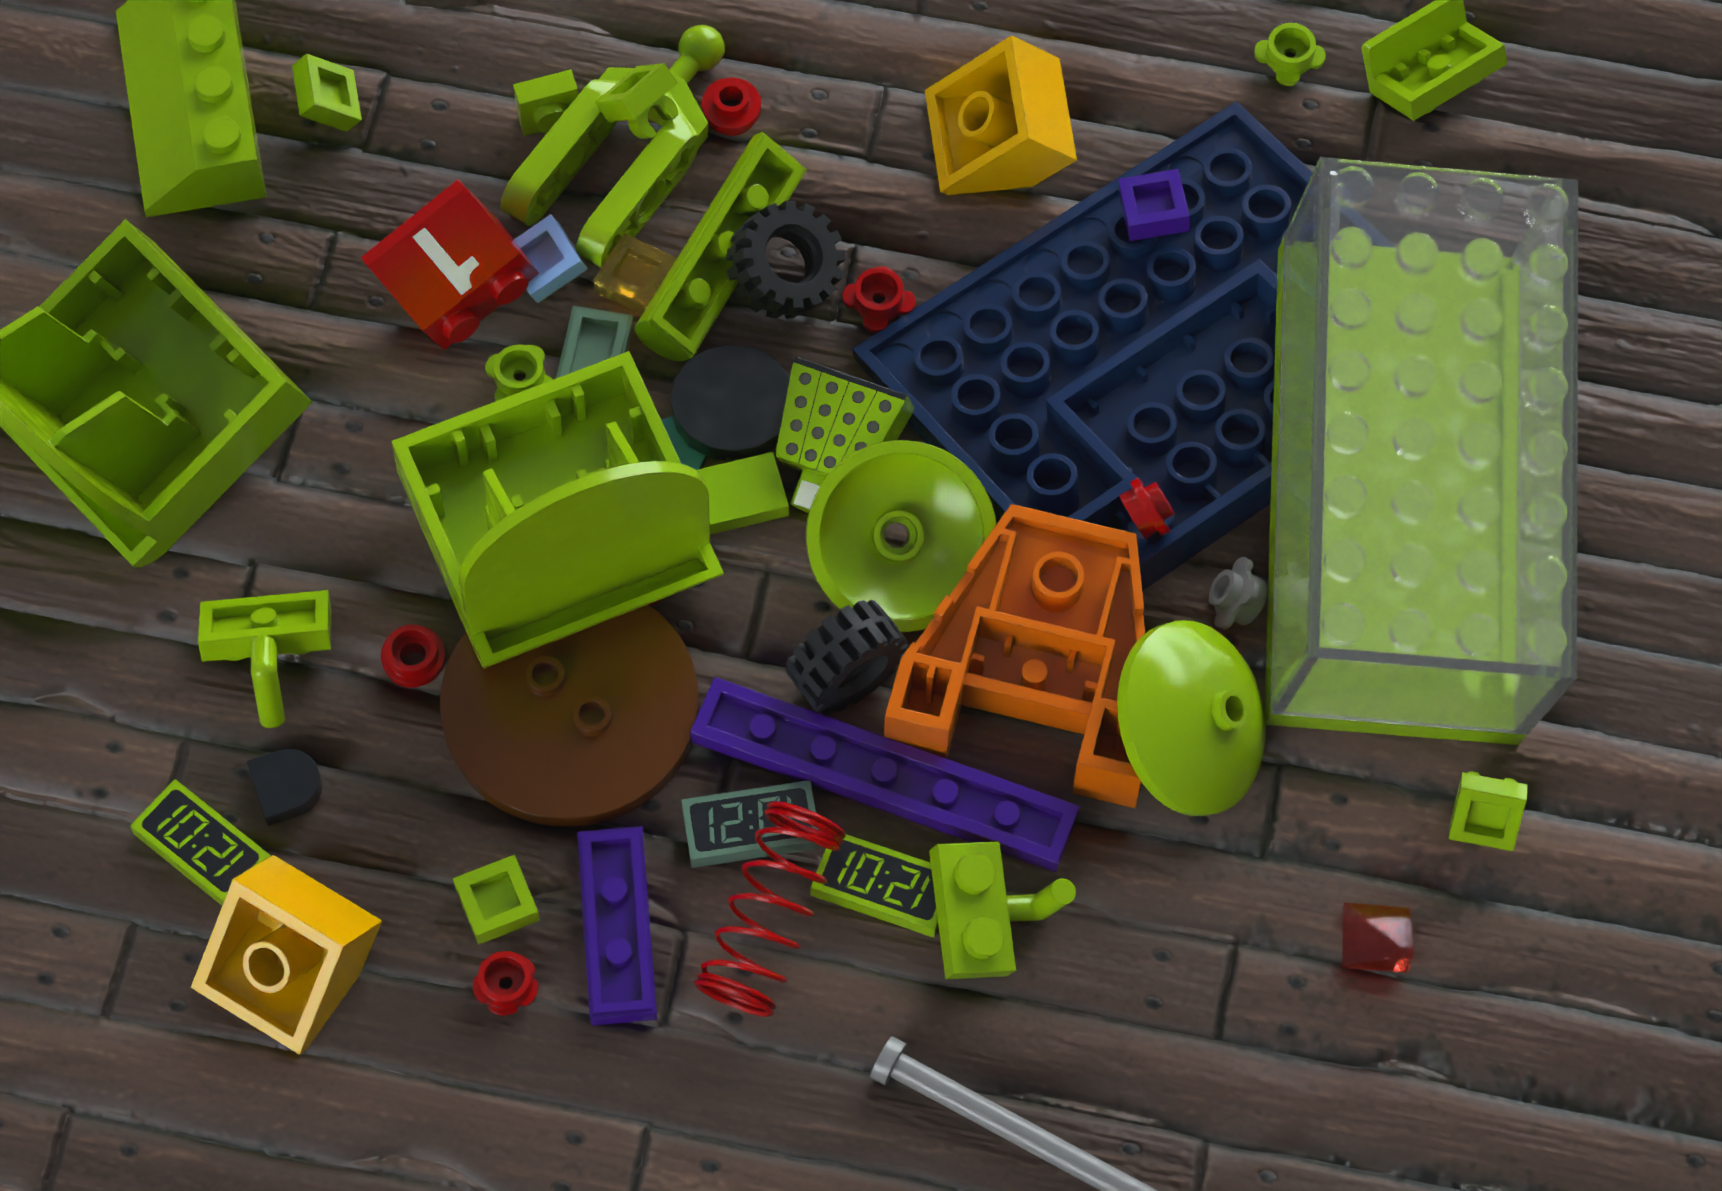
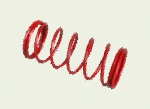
M779 801L768 803V809L764 810L767 819L778 827H765L755 832V839L758 845L776 861L751 860L741 865L744 877L765 895L737 893L728 898L729 907L734 914L754 929L724 926L714 931L715 939L719 945L740 962L721 959L708 960L701 964L702 973L697 974L698 980L694 981L696 988L707 996L730 1007L762 1017L774 1015L773 1010L777 1008L772 999L742 983L708 972L707 967H732L763 975L781 983L788 982L786 977L772 972L738 953L724 942L720 934L725 932L742 933L775 941L795 950L801 949L797 942L781 937L748 918L735 906L734 901L736 899L763 901L789 908L808 917L814 916L812 910L792 903L761 885L749 874L748 867H773L800 874L820 884L828 882L824 876L800 868L775 853L762 841L761 835L764 833H778L800 837L832 851L841 850L839 845L843 844L842 839L846 838L844 830L826 817L800 806ZM788 817H791V818L800 820V821H802V822L808 823V824H810V825H812V826H814V827H816V828H818V829H820V830H822V831H819V830L813 829V828H811V827L805 826V825H803V824H801V823H798V822H796V821H794V820H792V819H790V818H788Z

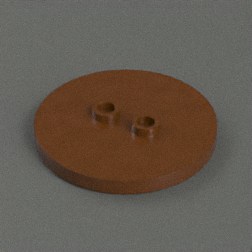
M645 605L485 669L480 664L470 639L465 632L452 652L444 672L440 693V713L445 740L451 757L459 772L480 796L502 811L525 821L555 827H576L606 822L623 816L652 799L668 784L683 764L691 748L690 732L699 713V695L694 665L681 637L659 612L651 606Z

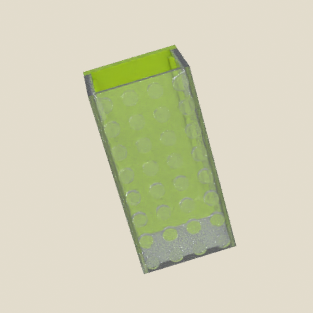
M1320 157L1278 248L1264 710L1266 725L1519 745L1577 679L1578 180Z

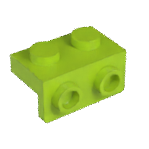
M1435 0L1362 45L1370 93L1413 121L1432 112L1439 105L1479 83L1485 77L1508 64L1505 45L1467 22L1464 0Z

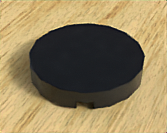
M726 345L707 349L688 360L675 377L671 394V408L675 428L689 447L711 459L726 461V456H742V459L765 454L777 447L790 376L776 359L756 348Z

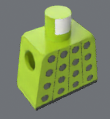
M795 357L776 448V457L783 466L801 472L790 505L809 513L811 503L819 486L836 465L849 455L867 446L897 440L914 409V405L908 395Z

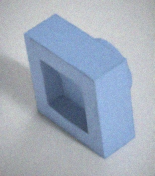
M551 214L514 239L539 272L535 278L528 282L526 288L529 295L537 303L588 269L559 222Z

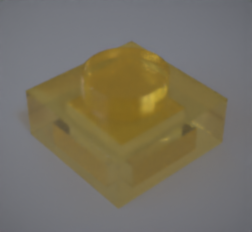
M624 233L594 278V290L596 293L643 314L677 258Z

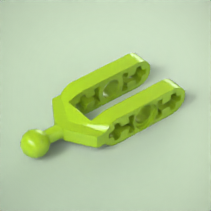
M702 24L691 26L683 32L678 43V53L680 56L669 69L678 83L665 94L675 102L679 115L675 119L662 120L656 109L650 108L648 119L662 126V128L592 213L579 234L576 251L581 257L602 269L611 267L686 174L696 157L698 149L708 138V122L688 87V83L698 71L712 70L722 60L725 53V43L721 34L713 27ZM608 67L599 79L592 80L583 88L509 180L501 198L500 208L502 212L527 226L534 225L542 218L618 122H608L595 104V101L634 68Z

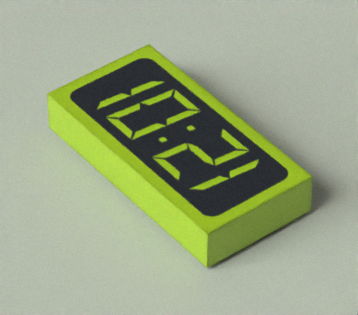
M176 779L130 825L136 837L220 905H223L231 882L235 877L271 856Z
M845 834L846 838L842 839L843 844L839 845L841 850L832 851L827 848L825 849L816 873L824 876L828 883L820 884L813 881L810 887V896L933 938L935 937L939 926L930 862Z

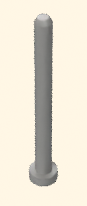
M893 1036L885 1044L872 1069L870 1078L886 1086L890 1079L893 1078L1100 1191H1158L904 1054L907 1044Z

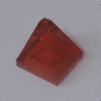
M1344 902L1341 968L1407 973L1413 960L1410 908Z

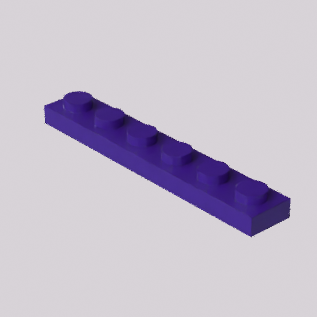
M717 677L713 678L690 732L692 743L798 781L810 780L812 786L972 843L999 841L1002 854L1053 872L1058 870L1079 815L1080 806Z

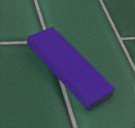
M643 826L577 832L591 1026L658 1020Z

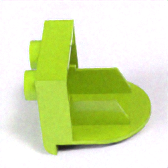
M126 219L39 307L37 306L0 330V427L133 567L146 566L166 553L313 403L153 240Z
M630 351L391 441L399 478L477 658L484 669L724 574L710 544L708 489L701 475L694 468L681 464Z

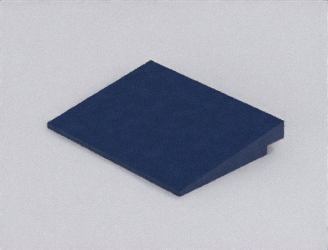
M1236 101L919 305L910 313L905 314L888 325L884 330L879 331L852 349L853 357L875 384L908 395L914 405L912 415L908 420L909 425L924 443L949 452L973 471L990 498L996 524L1009 506L1014 504L1136 533L1143 591L1271 504L1278 248L1284 235L1303 236V242L1395 249ZM1178 169L1190 215V231L1130 241L1119 197L1118 179ZM1137 477L1140 478L1145 487L1156 481L1175 515L1165 520L1171 532L1163 537L1157 532L1144 539L1120 499L1119 495L1131 489L1130 481Z

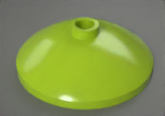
M894 440L880 442L860 449L846 457L834 467L819 486L807 517V555L816 581L825 595L838 609L848 605L853 608L858 601L865 600L868 602L869 600H874L891 618L900 632L924 630L934 618V611L944 597L952 593L966 573L967 565L996 526V518L992 503L982 483L973 471L954 455L936 446L917 441ZM893 523H900L906 530V540L899 547H891L885 540V531Z
M1181 620L1162 624L1149 630L1135 643L1129 652L1121 672L1118 687V722L1128 759L1146 789L1171 810L1189 816H1205L1226 811L1247 794L1258 774L1263 758L1266 720L1264 705L1256 679L1247 662L1229 640L1218 631L1203 623Z

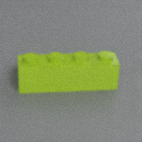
M235 0L126 1L116 10L146 217L266 198Z

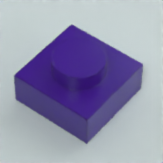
M1178 169L1118 179L1119 197L1130 241L1190 231V215Z

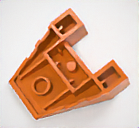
M1011 504L967 565L966 573L949 596L946 595L934 611V618L917 642H912L902 656L885 713L884 737L947 759L962 705L1082 734L1084 738L1077 761L1072 793L1136 809L1142 782L1135 773L1126 754L1120 734L1117 711L1118 687L1125 660L1135 643L1145 634L1144 602L1136 533Z

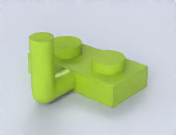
M322 590L200 602L198 645L201 661H237L251 657V677L259 721L263 727L275 728L285 722V712L277 673V655H301L311 651L331 650L332 610L329 591Z
M999 841L949 843L934 846L929 850L945 980L1005 977L1015 972L1016 964L1010 922L1047 919L1075 899L1076 889L1074 884L1068 879L1060 878L1037 894L1006 895Z

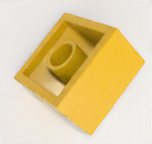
M1013 35L925 90L941 193L949 196L1033 187L1077 161L1060 58Z
M272 855L232 880L191 988L300 1055L307 1050L360 976L382 920L275 855Z

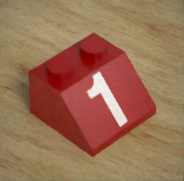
M459 179L361 257L367 267L421 330L443 350L447 349L451 344L462 342L473 335L482 319L500 305L511 303L519 298L526 290L528 282L539 274L499 220Z

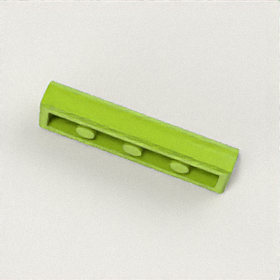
M760 132L751 138L635 325V333L641 342L664 358L673 361H686L693 358L738 284L737 279L729 281L727 270L733 266L732 261L726 260L727 249L734 245L730 241L733 234L746 220L766 206L774 203L778 206L784 201H788L807 171L805 167L764 132Z

